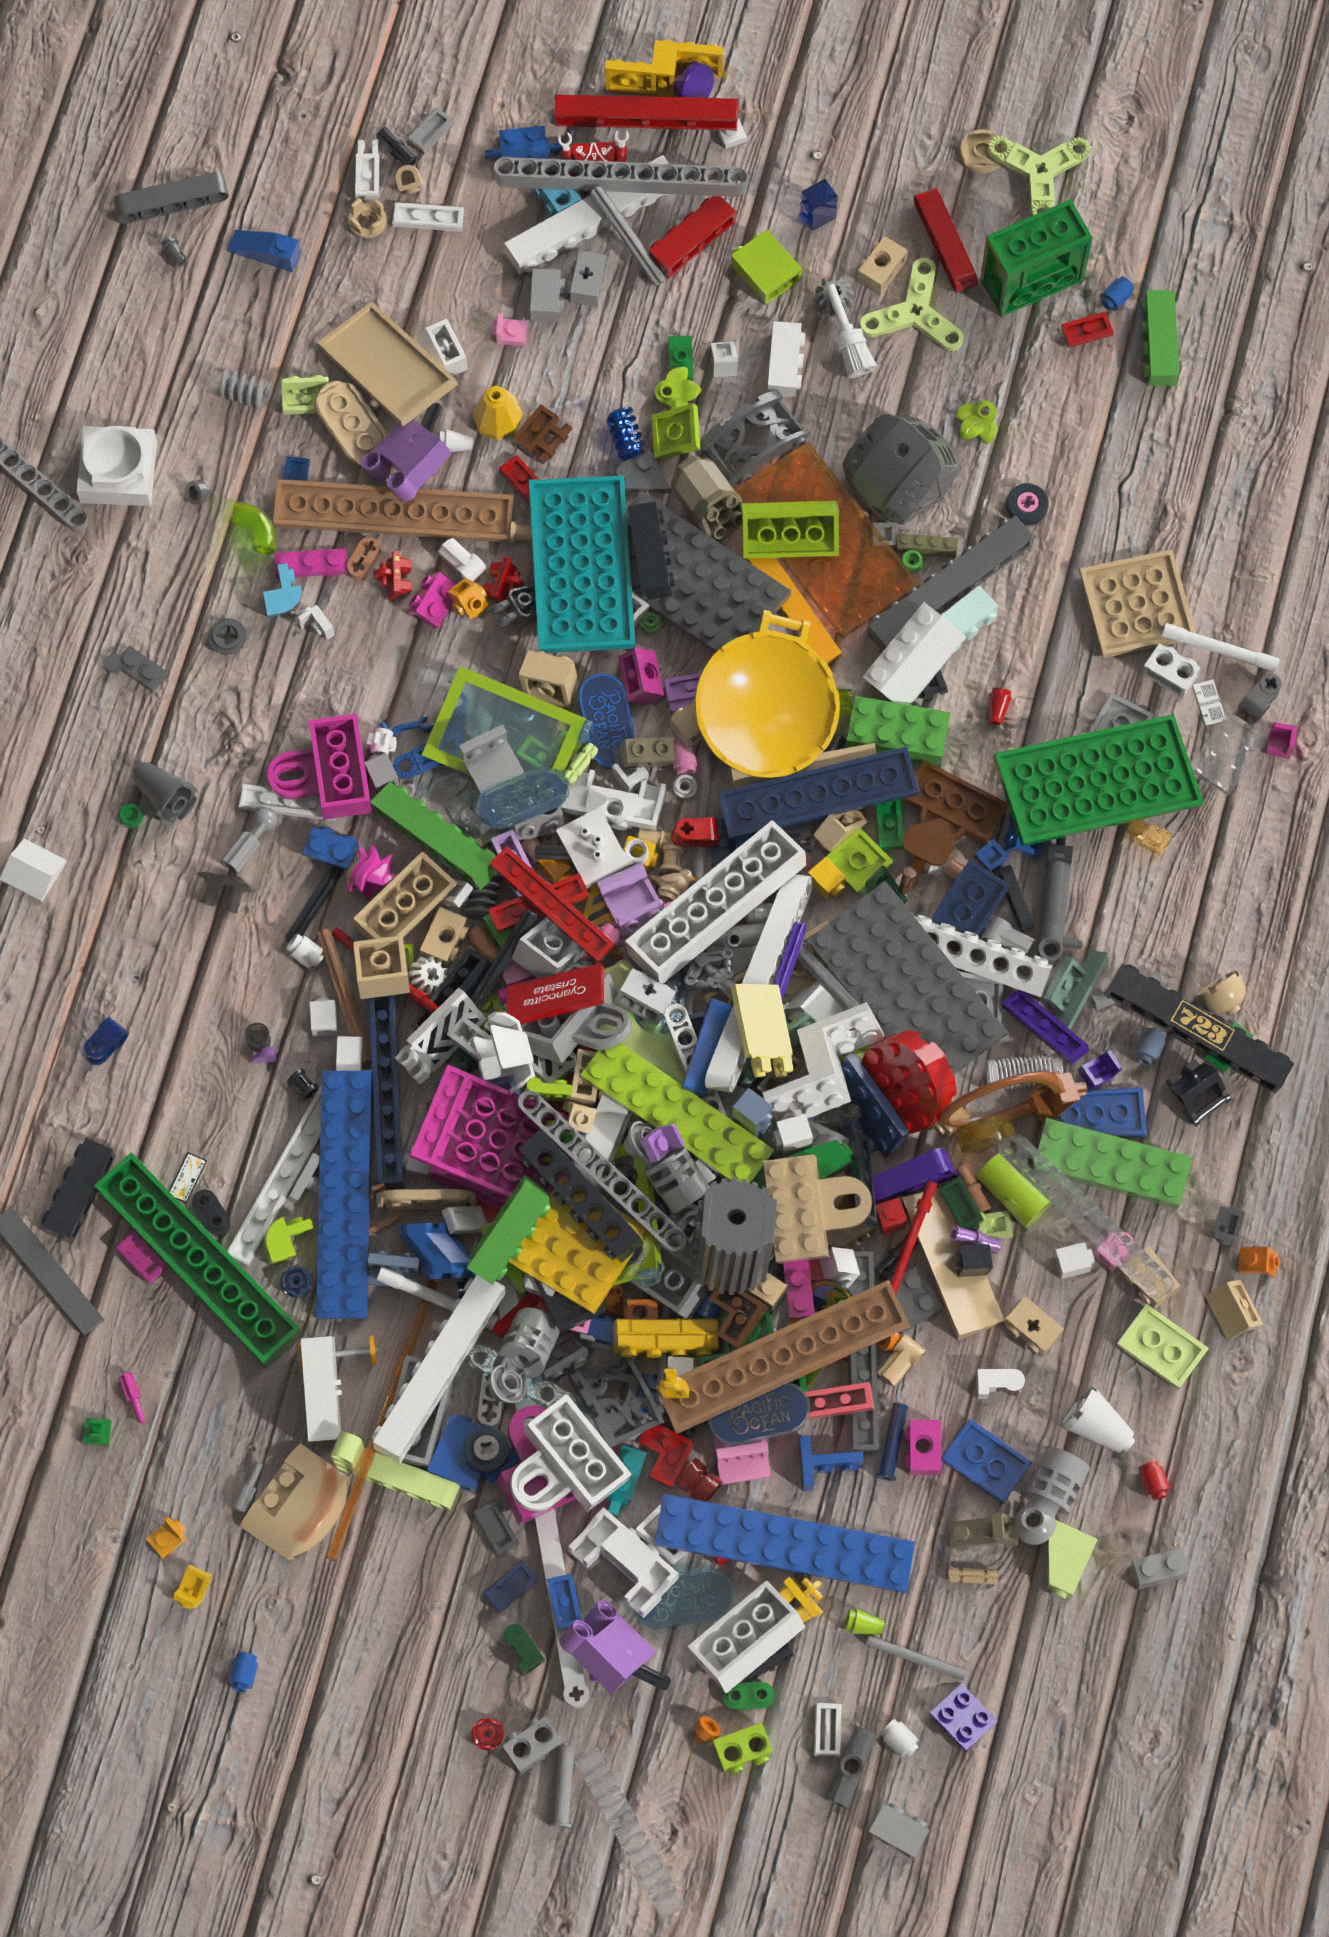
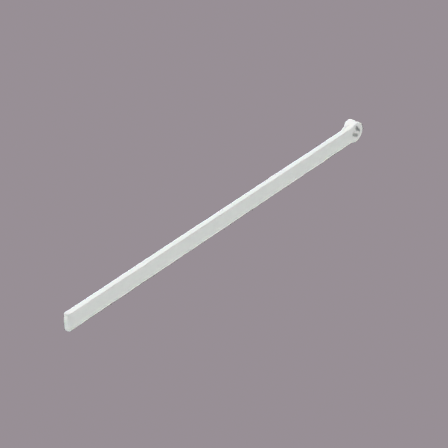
M505 1277L500 1281L498 1279L495 1280L505 1286V1296L498 1305L500 1319L518 1304L516 1290ZM531 1378L526 1379V1396L522 1401L515 1403L516 1411L526 1406L536 1405ZM533 1419L524 1420V1427H526L527 1424L530 1423ZM552 1510L535 1518L565 1687L563 1696L568 1705L573 1708H581L589 1699V1690L585 1685L582 1665L572 1654L567 1653L560 1646L559 1639L567 1629L557 1630L547 1583L549 1578L566 1575L555 1510ZM574 1688L584 1692V1695L580 1696L579 1701H575L574 1697H569V1693H572Z

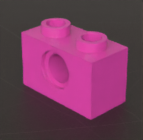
M634 647L618 657L627 701L648 705L664 696L655 651Z
M910 1420L909 1427H904V1442L909 1443V1452L904 1453V1468H909V1475H940L941 1420ZM919 1442H924L929 1446V1451L920 1453L915 1445Z

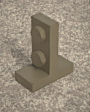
M1002 1512L992 1513V1517L949 1522L950 1547L958 1549L994 1544H1004L1008 1547L1018 1546V1536L1014 1529L1015 1519Z

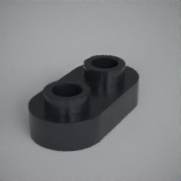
M206 1189L198 1191L193 1196L192 1205L201 1222L212 1236L220 1237L225 1235L230 1229L231 1222L221 1203L212 1191ZM203 1198L209 1199L206 1205L200 1204V1201ZM215 1219L222 1220L218 1226L213 1225V1221Z

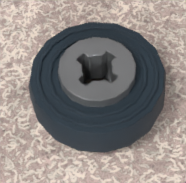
M494 1427L475 1429L468 1435L464 1443V1455L467 1463L479 1472L491 1473L497 1471L506 1464L509 1458L510 1446L507 1437Z

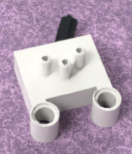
M610 797L605 800L602 806L556 830L564 846L537 845L535 846L534 854L537 860H572L586 888L590 889L597 885V881L640 862L644 864L649 858V851L644 841L634 839L627 844L626 850L623 852L607 821L612 823L621 822L626 816V808L620 798ZM612 805H619L621 807V811L617 815L608 813V809ZM641 847L644 849V853L636 858L631 856L632 849Z

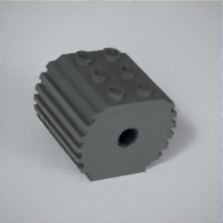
M732 1178L731 1182H727V1179H722L720 1184H716L717 1181L712 1182L711 1187L705 1191L704 1201L699 1200L690 1264H695L694 1274L699 1279V1284L704 1286L705 1283L709 1286L708 1290L711 1291L714 1288L718 1289L720 1294H723L724 1291H729L728 1295H734V1291L744 1294L745 1289H749V1292L755 1289L756 1284L766 1281L774 1243L777 1199H772L767 1194L765 1187L762 1186V1189L757 1187L758 1183L752 1182V1185L748 1184L746 1179H742V1182H738L737 1178Z

